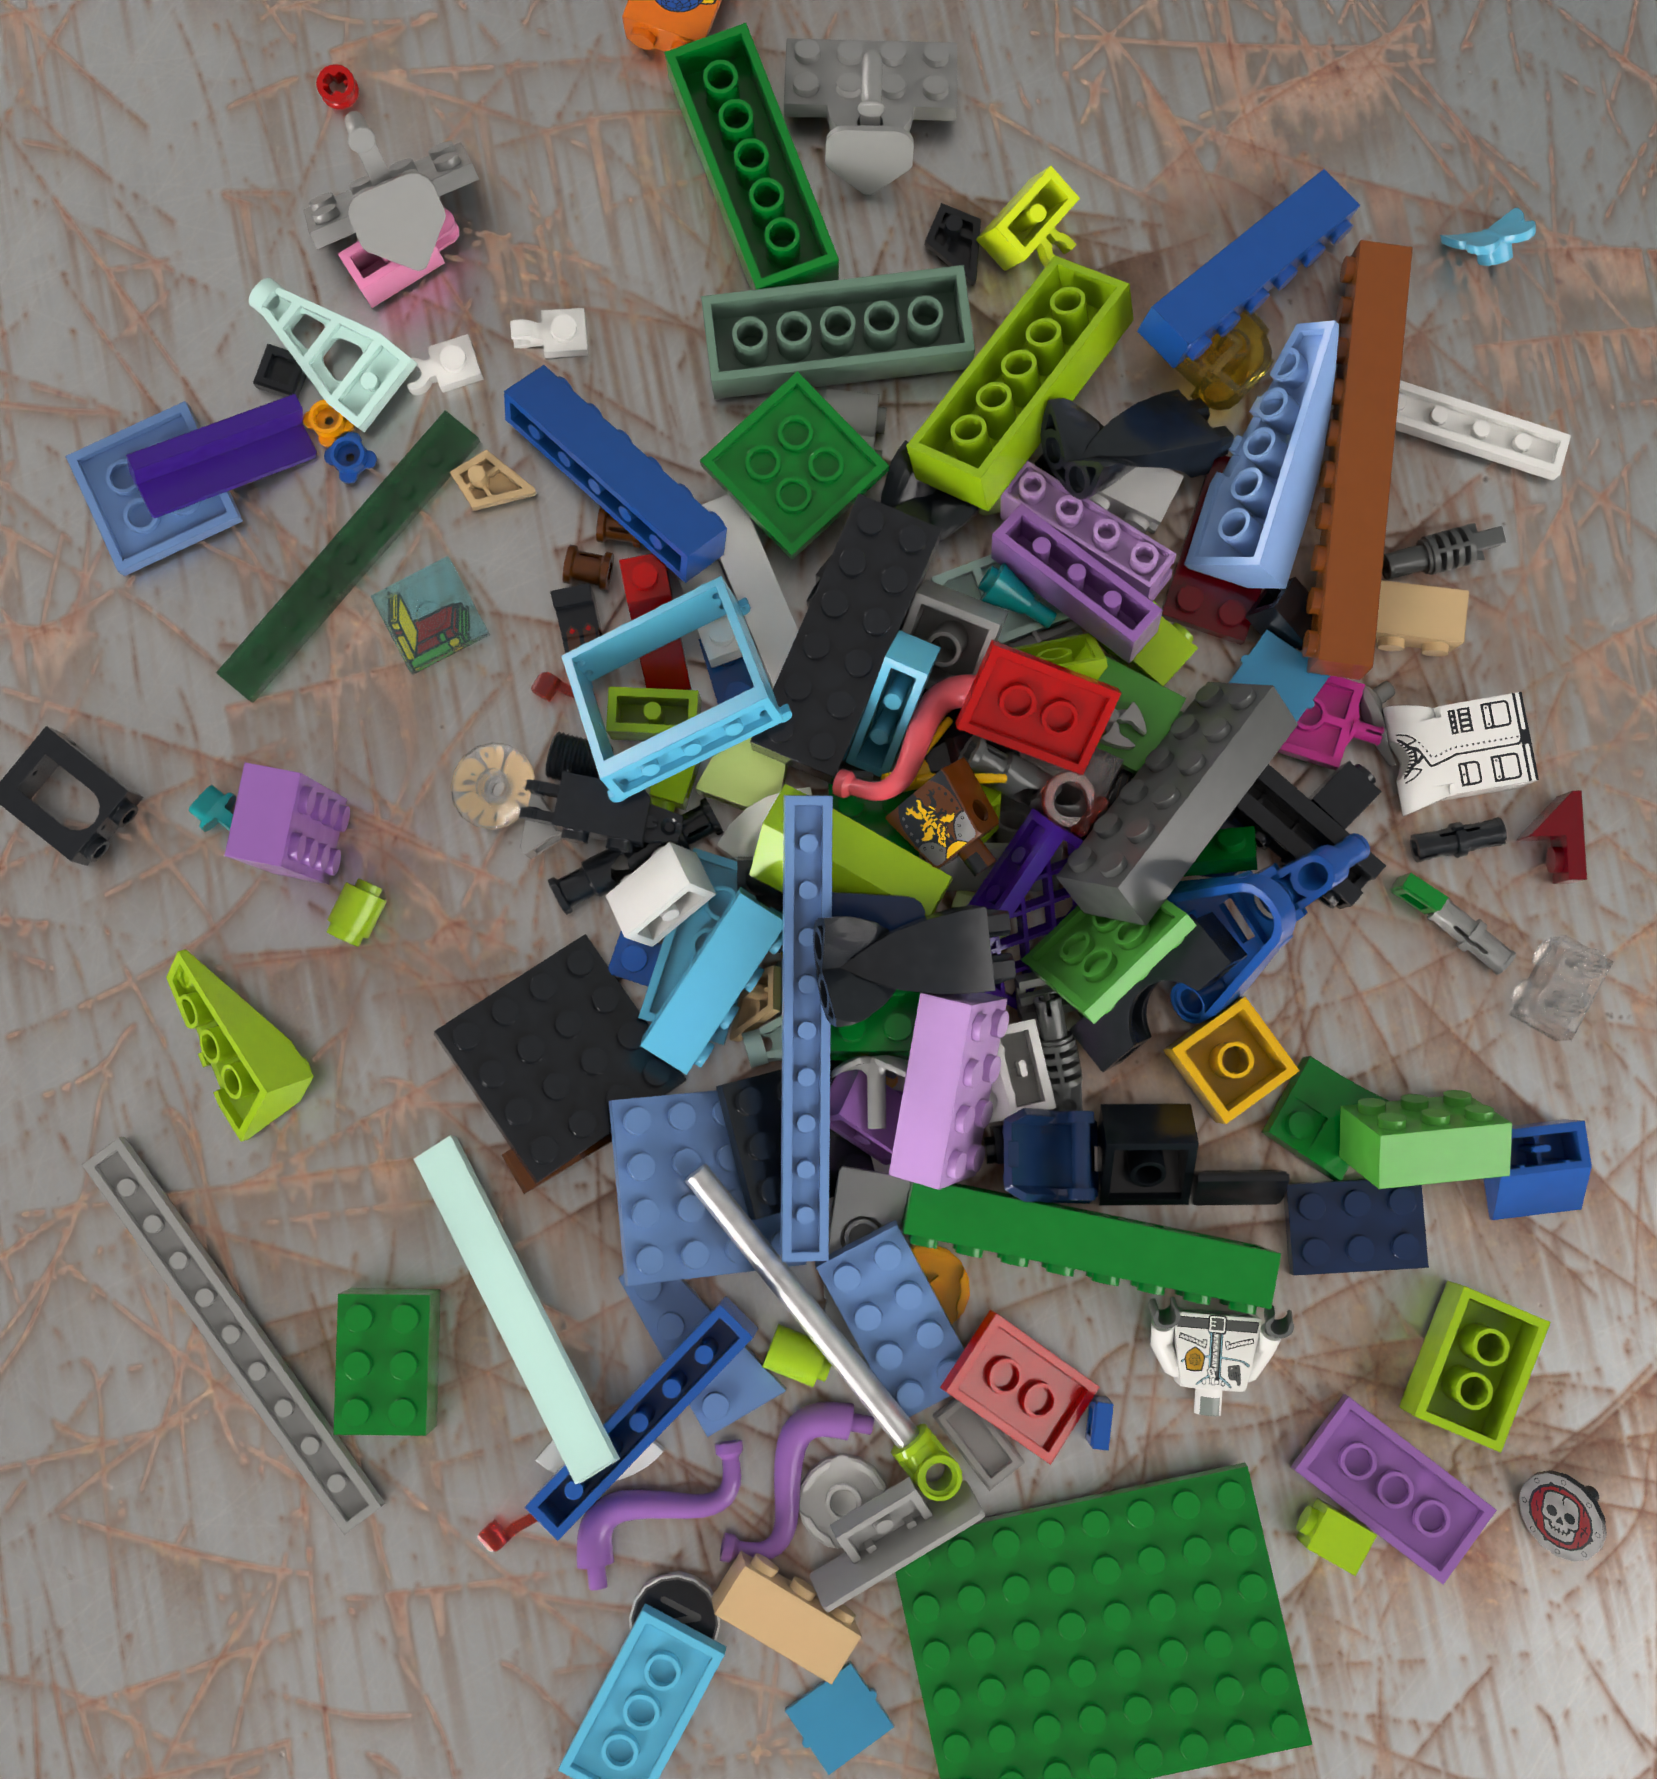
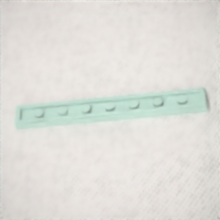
M450 1135L414 1158V1161L574 1483H582L619 1460L620 1457L458 1138Z

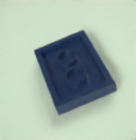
M1367 1179L1288 1184L1284 1194L1289 1274L1297 1276L1429 1268L1422 1185L1378 1189Z

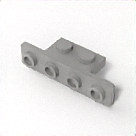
M908 1477L830 1524L835 1538L845 1552L810 1574L811 1582L826 1612L834 1610L985 1517V1513L968 1482L962 1481L959 1491L952 1498L938 1502L930 1500L926 1503L911 1478Z

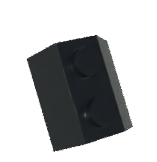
M1191 1104L1100 1105L1097 1147L1099 1206L1189 1205L1199 1146Z

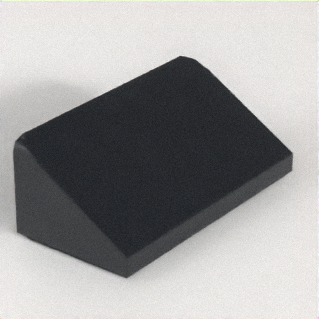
M1194 1170L1191 1202L1196 1206L1276 1205L1283 1200L1290 1176L1287 1171Z

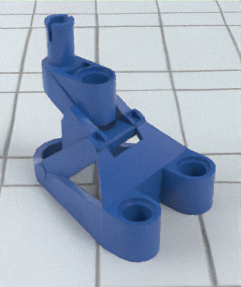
M1352 833L1334 846H1320L1279 868L1277 863H1274L1256 873L1246 871L1235 876L1179 881L1167 897V900L1188 915L1193 914L1196 918L1213 912L1248 956L1216 983L1200 991H1196L1183 983H1177L1172 988L1170 994L1171 1003L1176 1013L1186 1022L1197 1024L1215 1016L1242 997L1277 952L1293 938L1292 934L1296 922L1308 913L1305 907L1343 882L1348 877L1349 868L1369 856L1370 846L1368 841L1362 835ZM1254 895L1259 897L1261 904L1272 914L1273 919L1267 917L1259 910ZM1229 898L1232 899L1255 935L1251 939L1247 940L1224 902Z

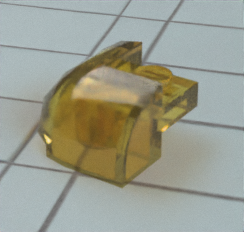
M1245 310L1240 314L1241 320L1226 336L1221 337L1217 333L1211 338L1212 344L1198 359L1192 361L1188 357L1174 368L1196 387L1190 395L1192 399L1201 397L1208 407L1214 410L1230 409L1239 403L1266 375L1274 362V359H1272V348L1267 337L1270 329L1255 313L1250 314Z

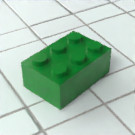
M350 1288L338 1294L333 1435L426 1436L437 1426L441 1289Z

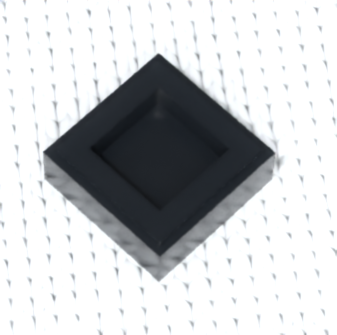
M267 344L253 384L258 389L282 397L296 394L297 398H299L307 375L288 350Z

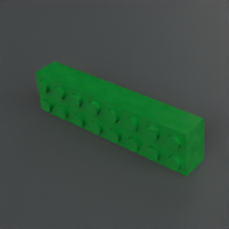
M911 1182L900 1224L903 1234H908L910 1243L914 1245L937 1249L938 1241L953 1244L952 1248L956 1249V1253L982 1258L985 1250L997 1253V1258L1001 1259L1000 1262L1010 1265L1028 1267L1029 1260L1042 1262L1041 1267L1046 1268V1271L1050 1273L1073 1277L1075 1269L1086 1271L1085 1276L1091 1277L1092 1281L1112 1286H1119L1120 1278L1131 1280L1130 1285L1137 1287V1290L1164 1296L1166 1288L1174 1289V1294L1183 1296V1300L1204 1305H1210L1211 1297L1218 1298L1219 1303L1228 1306V1309L1256 1315L1257 1307L1272 1308L1281 1253L1261 1245L1057 1203L1024 1202L1012 1194L955 1183L938 1190Z

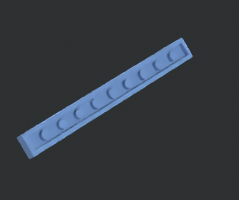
M784 795L781 1111L782 1262L829 1261L831 1024L826 1019L819 996L813 947V929L815 920L818 918L832 917L833 796Z

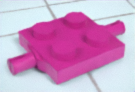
M1330 676L1313 699L1314 707L1304 711L1297 721V727L1278 750V753L1336 771L1340 767L1345 748L1353 737L1378 746L1383 737L1381 735L1384 733V728L1359 721V703L1365 684L1342 677Z

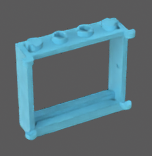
M722 576L702 584L698 588L668 603L662 604L658 608L628 623H624L618 628L588 643H584L561 656L600 780L609 789L607 793L612 802H622L626 798L769 728L786 722L792 717L788 704L781 707L778 706L745 621L744 615L748 614L751 609L746 597L737 601ZM727 615L754 687L614 756L593 692L592 681Z

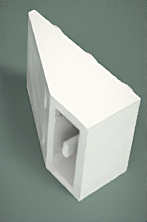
M1035 1019L1009 1024L1005 1035L1000 1038L997 1056L1001 1059V1068L997 1080L992 1083L989 1101L993 1104V1112L989 1123L1002 1121L1023 1108L1044 1110L1056 1108Z

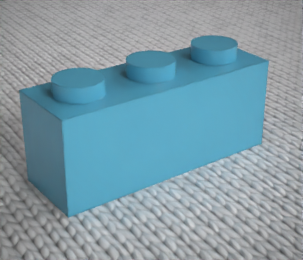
M898 631L884 658L846 763L867 772H872L879 777L891 771L902 748L908 724L923 695L941 647L903 631Z

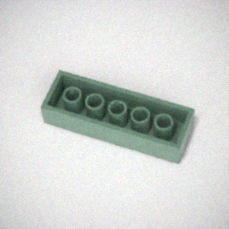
M964 265L701 296L714 399L775 392L797 371L812 387H822L964 370L974 358L975 345Z

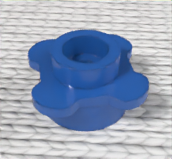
M348 432L344 437L338 438L324 453L326 463L335 466L339 471L340 480L346 484L356 482L358 475L366 468H373L377 462L375 453L367 450L362 445L361 436L355 432ZM350 454L354 455V460L347 461V456Z

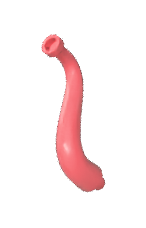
M963 674L947 677L935 683L924 693L908 724L896 766L888 777L881 781L869 782L856 779L852 771L841 769L833 781V794L841 798H847L852 795L864 800L884 801L894 798L905 791L916 778L940 723L949 712L962 708L976 675Z

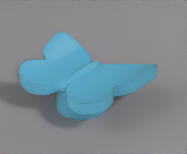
M1514 208L1488 229L1465 234L1440 235L1441 243L1444 245L1467 250L1470 254H1476L1479 265H1497L1513 258L1512 243L1529 240L1535 235L1536 223L1533 220L1525 221L1523 212L1519 208Z

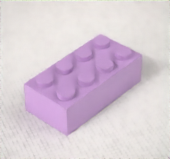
M983 992L966 994L920 993L889 1169L890 1176L940 1190L976 1176V1173L980 1170L985 1156V1148L981 1145L984 1128L988 1126L993 1112V1104L989 1101L992 1083L997 1080L1001 1068V1059L997 1056L1000 1038L1005 1035L1009 1023V1014L1005 1011L1007 998Z

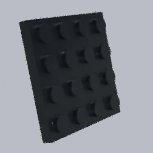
M586 934L434 1031V1036L535 1184L611 1133L609 1101L667 1095L686 1081L681 1071L640 1046L642 1036L649 1025L646 1020L638 1018L639 1010L616 977L611 975L607 964Z

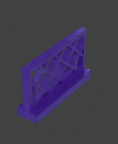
M1032 808L968 904L984 906L986 909L1005 910L1009 912L1010 919L1016 917L1018 932L1001 939L1000 936L990 938L991 954L993 955L1000 954L1002 950L1019 944L1020 960L1015 961L1016 973L1022 971V974L1032 972L1021 960L1030 952L1029 940L1051 932L1078 906L1072 898V907L1067 915L1056 918L1054 903L1071 898L1065 888L1053 891L1052 875L1058 874L1068 858L1051 864V857L1063 840L1067 841L1068 857L1084 841L1034 808ZM1042 879L1043 895L1025 901V896L1035 881ZM1044 907L1045 923L1028 929L1026 913ZM1004 982L995 984L996 991L984 992L1007 998V1005L1017 1010L1016 992L1014 991L1013 994L1006 992ZM1036 987L1026 989V993L1034 991Z

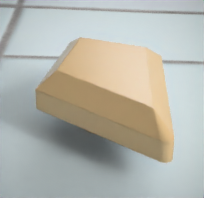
M487 449L450 471L451 476L474 511L532 497L537 494L533 486Z
M770 966L764 968V972L750 993L745 989L742 990L737 1004L739 1010L733 1019L729 1037L731 1041H742L741 1033L759 1028L781 1011V967Z

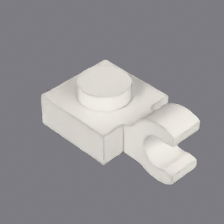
M584 308L541 310L542 323L524 319L510 321L511 338L514 342V348L522 349L543 346L545 358L588 356Z

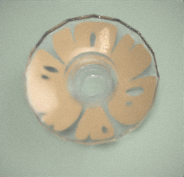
M491 742L476 746L462 757L453 772L450 786L453 805L460 816L475 827L495 830L510 826L519 819L521 807H528L531 793L525 790L527 779L535 780L533 767L522 752L509 744ZM503 782V792L499 796H495L493 792L495 785Z

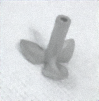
M890 1055L856 1056L842 1062L832 1070L831 1077L833 1078L840 1073L851 1070L863 1071L867 1075L868 1129H886V1076L892 1079L896 1078L897 1075L905 1077L908 1063L903 1058Z

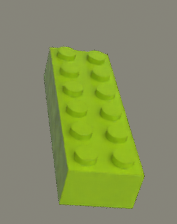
M1054 256L906 445L915 478L989 512L1040 445L1042 420L1048 400L1065 398L1073 401L1134 321L1130 284Z

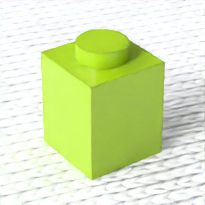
M1318 1497L1313 1506L1308 1505L1303 1510L1297 1522V1530L1299 1532L1296 1538L1308 1550L1354 1576L1357 1575L1377 1537V1534L1365 1524Z

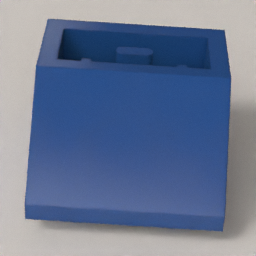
M1562 1119L1512 1126L1510 1176L1484 1178L1490 1220L1582 1209L1592 1168L1585 1120Z

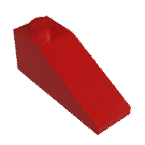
M653 553L619 560L631 621L658 608L662 604L674 600L668 568ZM681 637L640 657L646 688L692 690Z

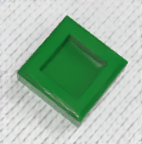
M1413 873L1399 876L1390 889L1391 893L1423 914L1440 911L1449 898Z

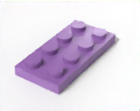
M1343 1394L1291 1466L1297 1473L1443 1585L1497 1511L1346 1394Z

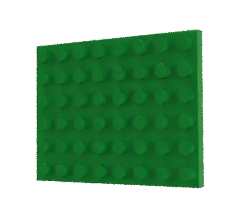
M1245 1462L983 1518L895 1572L940 1779H1151L1313 1745L1249 1469Z

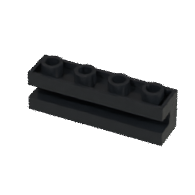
M1269 764L1227 818L1229 821L1236 818L1245 827L1254 826L1256 846L1263 850L1269 848L1281 858L1279 861L1281 867L1320 846H1334L1350 835ZM1370 852L1366 859L1349 868L1348 877L1343 882L1319 897L1318 900L1332 909L1335 906L1339 909L1353 906L1364 893L1361 889L1370 880L1376 879L1386 865Z

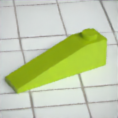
M787 784L783 786L762 823L749 873L752 878L783 893L784 795H807ZM833 809L832 892L910 896L922 903L925 909V917L934 914L953 880L952 876Z
M186 949L178 951L167 974V981L186 1027L190 1029L196 1028L202 1051L198 1053V1057L203 1068L211 1065L221 1089L213 1093L221 1111L241 1142L248 1140L301 1101L314 1077L306 1058L299 1054L290 1039Z

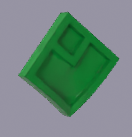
M1312 1056L1302 1057L1298 1065L1300 1071L1291 1077L1261 1133L1331 1180L1341 1181L1350 1166L1339 1157L1341 1106L1358 1104V1100L1363 1098H1377L1385 1102L1389 1100L1350 1081Z

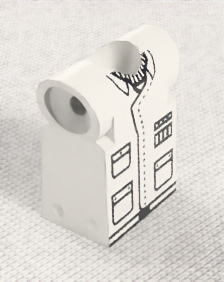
M1522 692L1443 705L1435 708L1412 705L1382 708L1388 742L1400 763L1396 784L1403 816L1438 801L1518 789L1539 780Z

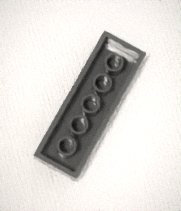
M1207 682L1196 693L1193 702L1182 716L1174 721L1168 734L1157 748L1149 753L1143 766L1132 780L1121 789L1118 798L1107 812L1095 822L1093 830L1079 848L1070 854L1067 863L1057 874L1056 878L1083 913L1145 926L1149 923L1297 727L1298 723L1273 685Z

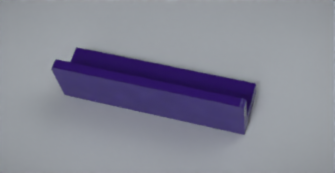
M292 394L127 454L126 458L130 475L151 517L158 518L315 459L317 451L303 425V408L296 394Z

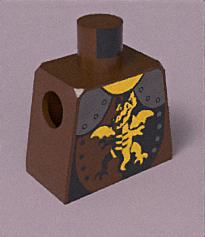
M964 757L942 768L885 817L935 868L940 869L957 857H960L973 876L976 877L997 861L981 838L999 824V818Z

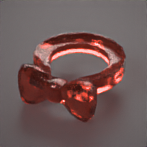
M1062 772L1054 775L1047 781L1042 791L1041 799L1042 807L1047 817L1060 826L1072 827L1071 832L1077 837L1085 836L1088 833L1091 823L1096 820L1097 815L1109 804L1106 797L1096 795L1093 785L1086 777L1075 772ZM1073 781L1083 790L1087 810L1080 818L1065 817L1055 808L1053 802L1054 793L1064 782Z

